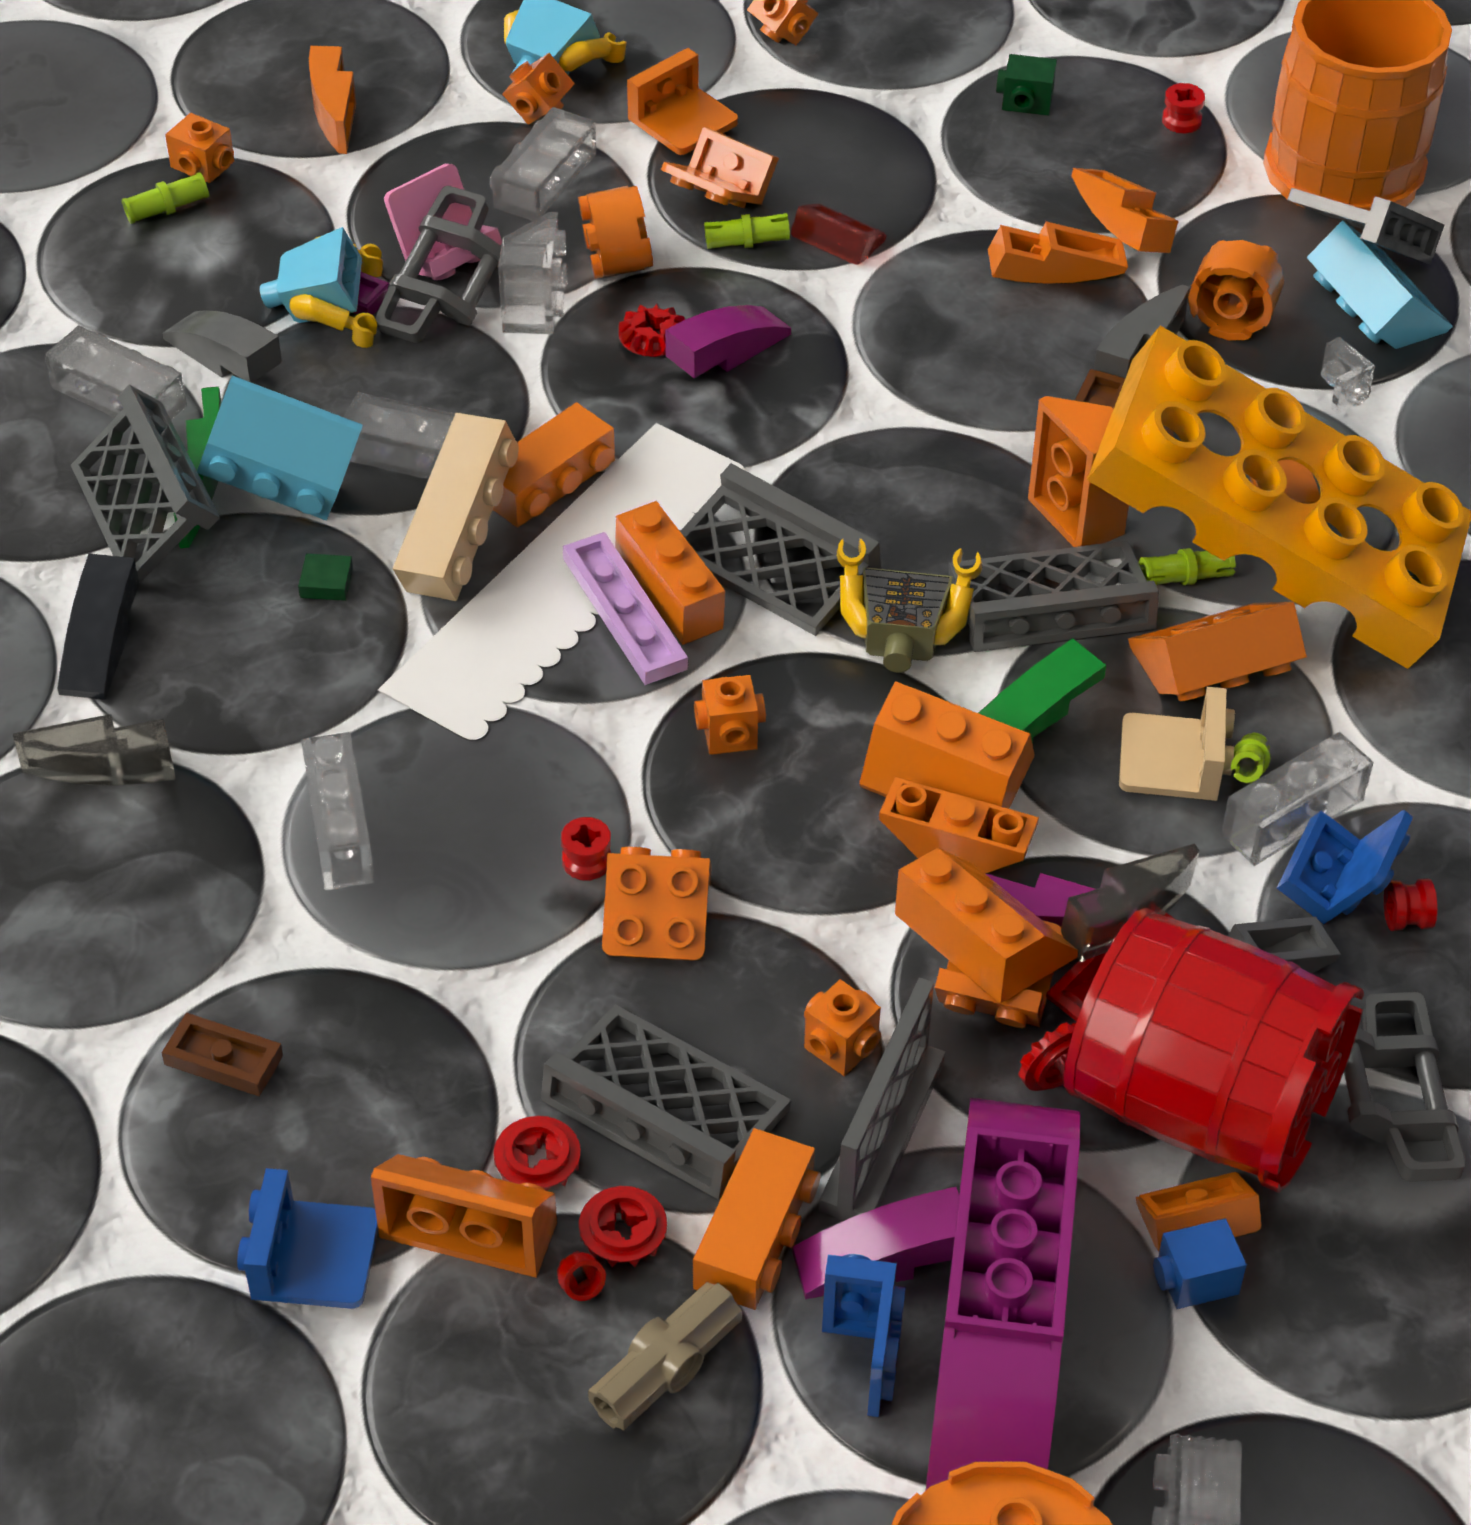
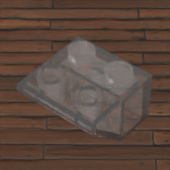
M548 212L502 238L498 264L502 333L554 334L556 317L564 316V291H559V289H567L568 264L563 263V258H560V256L566 255L567 236L566 230H559L558 212Z

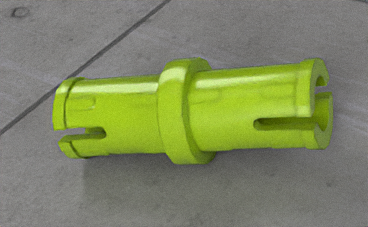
M198 172L193 176L166 184L164 181L156 183V188L129 198H123L121 201L130 224H133L136 221L163 212L167 215L176 212L175 208L202 198H208L209 191L201 172Z
M787 213L751 218L750 214L741 215V219L704 222L707 249L733 245H744V248H752L755 243L790 240Z
M1191 548L1179 549L1177 554L1141 557L1139 559V564L1145 565L1140 566L1146 580H1154L1156 585L1180 582L1182 585H1193L1200 579L1229 577L1235 574L1233 568L1236 567L1235 555L1223 561L1208 551L1194 552Z
M1256 732L1248 733L1234 746L1231 770L1235 769L1233 775L1240 782L1251 783L1256 781L1269 767L1271 759L1270 745H1266L1268 740L1262 734Z

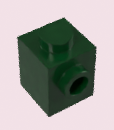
M1009 54L1006 70L999 69L996 93L1003 94L1002 110L1049 116L1054 92L1057 59Z

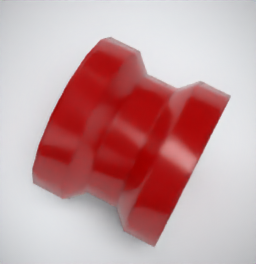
M1178 83L1170 86L1165 93V104L1167 107L1163 110V125L1176 133L1186 134L1198 130L1202 123V113L1200 110L1205 104L1204 91L1190 83Z
M580 817L567 823L561 832L562 865L565 872L572 878L584 881H591L602 877L607 872L608 853H611V832L608 826L601 820L593 817Z
M1421 878L1417 879L1414 884H1404L1400 880H1391L1384 889L1383 897L1385 919L1389 930L1401 931L1407 925H1417L1420 929H1433L1437 921L1438 909L1436 890L1432 880Z

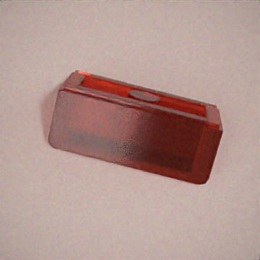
M820 203L799 206L791 228V235L855 265L864 262L885 242L887 237L884 232Z

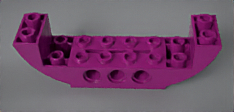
M970 1098L926 1490L930 1486L948 1480L950 1471L973 1462H1028L1048 1470L1064 1336L1080 1149V1111Z

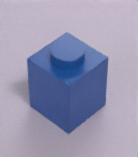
M1226 1218L1163 1233L1159 1255L1153 1260L1157 1283L1161 1290L1169 1291L1176 1309L1238 1295L1247 1266Z

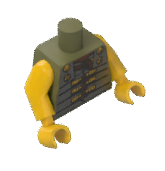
M843 539L840 541L836 556L838 562L844 567L845 575H840L841 614L854 634L864 638L866 652L871 656L884 657L883 664L886 669L896 673L905 672L910 669L912 660L928 661L932 659L938 645H946L965 627L974 588H970V583L982 571V561L978 552L975 565L969 569H963L959 566L962 560V548L955 552L953 566L958 577L956 584H952L953 576L864 567L863 575H859L858 566L863 562L866 553L864 541L859 539V555L854 558L844 554Z

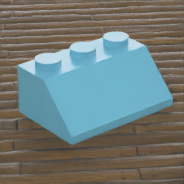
M1344 220L1307 256V259L1317 269L1313 275L1314 278L1329 292L1335 289L1340 294L1336 299L1337 304L1351 317L1355 318L1358 315L1363 320L1358 327L1376 344L1382 339L1395 349L1447 333L1453 327L1384 250L1373 243L1360 239L1361 233Z
M232 375L197 472L219 482L229 484L327 521L363 425Z

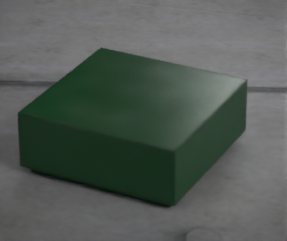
M306 553L298 585L300 598L346 601L353 571L352 556Z

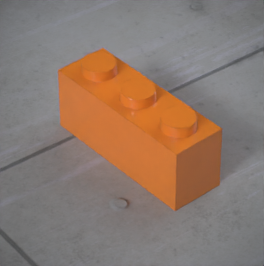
M576 402L517 442L519 447L517 461L508 470L503 483L502 499L497 506H494L493 511L517 528L531 518L539 516L547 507L566 494L575 491L580 484L596 473L605 470L615 461L614 428Z
M657 500L617 515L615 548L680 643L684 645L722 630L724 625L725 589Z
M753 1128L693 1258V1289L698 1290L706 1282L711 1284L719 1283L732 1294L738 1305L756 1310L764 1291L773 1292L782 1268V1260L778 1259L784 1246L792 1248L802 1221V1216L798 1215V1212L803 1202L812 1203L820 1183L821 1173L814 1170V1147Z

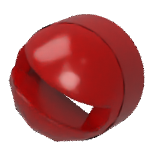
M573 1252V1254L560 1261L557 1269L561 1288L573 1300H590L598 1295L605 1285V1269L594 1256L586 1252ZM580 1267L586 1280L578 1284L573 1272Z

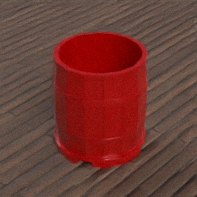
M1144 908L1135 911L1120 929L1105 954L1086 994L1073 1030L1065 1062L1064 1087L1069 1095L1085 1100L1118 1118L1120 1122L1127 1126L1130 1125L1168 1144L1206 1158L1210 1162L1222 1163L1257 1175L1261 1186L1280 1193L1290 1184L1312 1146L1311 1142L1304 1140L1312 1113L1326 1117L1351 1055L1363 1009L1350 1003L1355 997L1362 1000L1364 992L1362 988L1347 982L1335 986L1301 969L1299 965L1292 961L1288 962L1248 943L1212 931L1208 927L1195 926L1156 914L1155 911Z

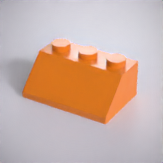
M1045 396L1040 398L1038 403L1028 500L1073 547L1102 544L1124 535L1129 505L1087 481L1114 409L1110 406Z
M1294 602L1251 603L1128 638L1132 652L1158 693L1177 695L1178 701L1202 697L1206 694L1205 687L1220 683L1221 688H1231L1249 682L1248 674L1263 671L1264 676L1288 672L1292 670L1290 662L1307 658Z
M895 681L874 723L859 784L861 788L886 797L894 778L898 777L1009 809L1035 756L1031 735L1015 727Z
M936 848L899 869L895 915L1000 1004L1078 957V949L971 862Z
M397 1154L374 1168L371 1175V1184L379 1238L537 1278L557 1225L555 1193L546 1191L532 1183L517 1184L493 1178L490 1174L480 1170L465 1171L441 1165L438 1161L428 1157L412 1158Z

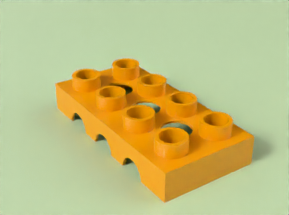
M1160 325L1132 360L1087 481L1143 514L1151 508L1160 506L1171 507L1183 512L1192 520L1196 528V535L1192 543L1223 561L1239 554L1253 555L1263 559L1276 573L1277 581L1272 590L1303 608L1316 602H1331L1341 605L1350 611L1356 620L1357 629L1352 637L1409 669L1440 639L1471 522V510L1462 506L1458 497L1444 485L1436 482L1424 483L1385 460L1377 447L1367 439L1357 435L1345 436L1304 411L1300 402L1290 393L1279 388H1265L1226 365L1220 354L1208 344L1197 340L1186 341ZM1210 412L1226 419L1239 435L1241 441L1239 453L1233 456H1222L1206 448L1202 444L1206 434L1205 427L1197 414ZM1163 426L1174 431L1181 441L1173 438ZM1293 460L1309 469L1320 486L1319 500L1312 504H1304L1287 496L1284 493L1287 485L1286 475L1278 461ZM1246 475L1255 479L1262 489L1253 485ZM1372 507L1391 519L1399 533L1397 549L1382 551L1372 547L1365 541L1368 531L1367 524L1357 508ZM1326 522L1333 525L1341 533L1342 537L1334 533ZM1407 570L1415 574L1422 584L1415 581Z

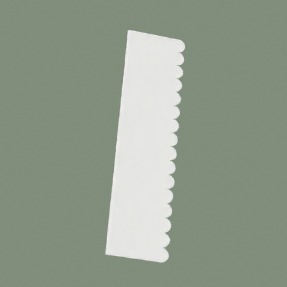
M656 423L394 673L378 691L463 738L469 740L482 738L488 732L486 721H497L505 716L507 707L503 702L514 703L521 700L525 695V689L521 684L532 685L539 682L543 677L541 667L554 666L561 659V653L558 649H569L577 644L578 635L575 631L585 632L592 629L596 624V618L593 614H598V612L563 560V546L602 532L607 534L615 546L616 516L656 500L676 527L682 530L695 515L694 513H697L721 486L720 474L730 463L743 470L745 468L741 464Z

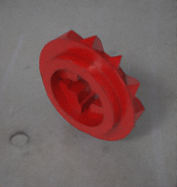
M658 303L653 308L639 305L637 312H625L624 321L619 322V339L625 348L635 354L649 357L666 355L665 330L684 321L685 317L676 315L674 307L663 310L659 307ZM646 326H653L655 329H660V334H658L656 330L653 331L651 327Z
M1067 1022L1060 1024L1055 1031H1046L1044 1037L1039 1042L1031 1044L1032 1050L1022 1057L1020 1061L1022 1066L1018 1073V1076L1029 1090L1043 1091L1064 1084L1065 1062L1076 1023L1071 1025Z
M547 1116L525 1117L507 1126L497 1138L494 1146V1164L500 1172L502 1180L517 1184L532 1183L546 1191L558 1184L566 1187L569 1176L574 1171L579 1170L580 1143L574 1131L558 1119ZM543 1143H545L546 1159H541L533 1168L529 1167L528 1155H535L537 1150L541 1149Z
M616 1186L605 1189L595 1194L581 1211L579 1218L580 1241L584 1242L592 1256L606 1259L611 1267L617 1262H630L636 1267L641 1258L647 1255L655 1257L659 1245L663 1240H666L667 1217L665 1210L652 1194L640 1188ZM617 1213H620L621 1220H625L627 1226H631L629 1240H625V1237H622L619 1231H614Z

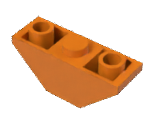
M898 777L894 778L879 812V820L917 858L936 848H940L971 862L985 874L1023 861L1039 821V817Z

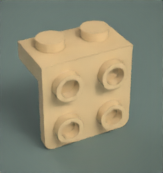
M1207 687L1201 719L1142 713L1125 714L1121 734L1120 788L1126 792L1217 801L1222 775L1231 776V763L1234 758V746L1225 745V738H1232L1235 710L1226 709L1227 689Z

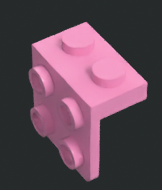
M443 164L385 194L384 202L405 261L420 235L419 226L423 218L429 212L442 188L452 186L464 190L455 165ZM452 203L447 208L442 219L467 226L472 216L470 206ZM482 225L480 232L499 245L503 244L498 228ZM435 241L418 275L431 277L432 280L446 279L456 273V267L466 262H478L481 259L473 255L471 251Z

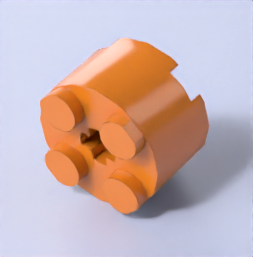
M623 186L578 197L582 220H590V223L582 224L587 249L596 251V254L590 255L595 279L645 270V268L653 266L650 238H647L644 222L645 214L637 186Z
M1245 240L1218 241L1203 258L1191 285L1188 302L1192 316L1195 317L1197 314L1201 322L1210 327L1208 333L1215 337L1229 341L1251 338L1252 333L1261 330L1269 324L1281 295L1284 278L1282 267L1278 263V254L1269 246H1260Z

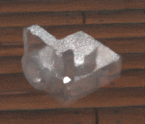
M1340 336L1326 343L1321 376L1329 385L1334 387L1331 409L1337 414L1352 406H1359L1369 398L1375 368L1373 363Z

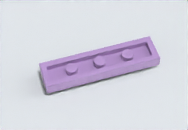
M602 532L564 545L563 560L644 685L686 671L688 668L687 655L607 534Z

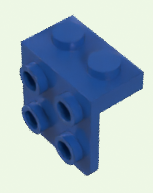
M1322 810L1309 819L1277 889L1313 917H1317L1323 924L1341 912L1348 915L1358 906L1362 898L1371 892L1374 895L1381 893L1392 880L1394 870L1391 869L1395 857L1404 850L1410 840L1407 830L1413 816L1407 811L1402 810L1360 840Z
M266 1168L261 1190L254 1189L250 1197L249 1222L253 1223L250 1237L241 1238L237 1257L238 1270L245 1271L251 1300L348 1309L360 1307L365 1298L378 1234L375 1209L371 1207L294 1201L288 1170Z
M828 1254L825 1271L822 1332L875 1339L867 1416L879 1417L881 1400H893L906 1287L895 1286L897 1263L875 1261L860 1254H847L844 1256Z

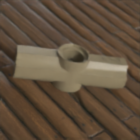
M706 1282L666 1320L656 1317L645 1324L632 1340L628 1355L588 1390L589 1402L594 1406L599 1417L613 1429L617 1427L625 1430L667 1390L670 1393H676L687 1386L699 1371L704 1355L742 1321V1309L737 1305L732 1294L719 1283L711 1284Z

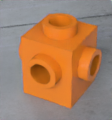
M753 0L747 11L763 23L760 30L777 43L784 38L795 46L808 32L811 24L819 14L807 4L809 0Z
M547 53L532 64H529L528 61L524 62L509 76L513 82L502 95L529 125L540 117L547 121L557 114L564 106L560 100L575 83L552 55Z
M189 113L165 134L170 167L187 175L193 176L201 172L205 182L211 183L235 162L230 128Z
M744 675L702 680V700L694 701V712L697 729L705 730L709 754L756 750L758 745V723L766 722V710L763 694H754L751 676Z
M839 979L825 993L821 991L814 995L807 1004L804 1011V1048L845 1077L863 1058L870 1055L878 1045L881 1038V1032L879 1031L881 1007L876 1004L869 994L862 990H855Z

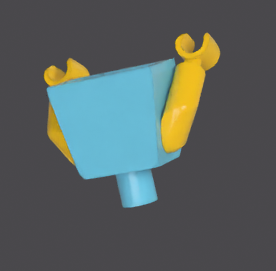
M523 0L519 10L507 14L504 18V42L513 62L516 64L513 71L524 62L528 61L529 64H532L547 53L552 55L567 75L594 59L603 58L611 63H619L624 60L627 42H615L616 36L610 32L606 33L604 38H600L591 13L560 1Z
M343 227L321 237H316L312 241L291 249L281 256L278 279L260 285L262 301L269 309L283 304L293 320L298 323L313 321L343 331L344 328L352 330V341L354 344L362 348H369L373 345L374 335L377 333L375 317L370 313H360L352 317L349 316V313L357 311L361 272L373 277L381 276L383 270L382 252L374 244H366L361 247V250L356 249V244H353Z

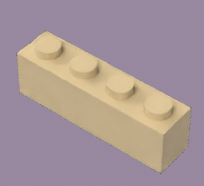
M455 413L392 568L406 592L457 601L462 586L469 582L472 574V561L478 546L482 545L487 537L489 518L494 506H497L502 499L504 480L509 468L515 465L518 458V443L505 420Z

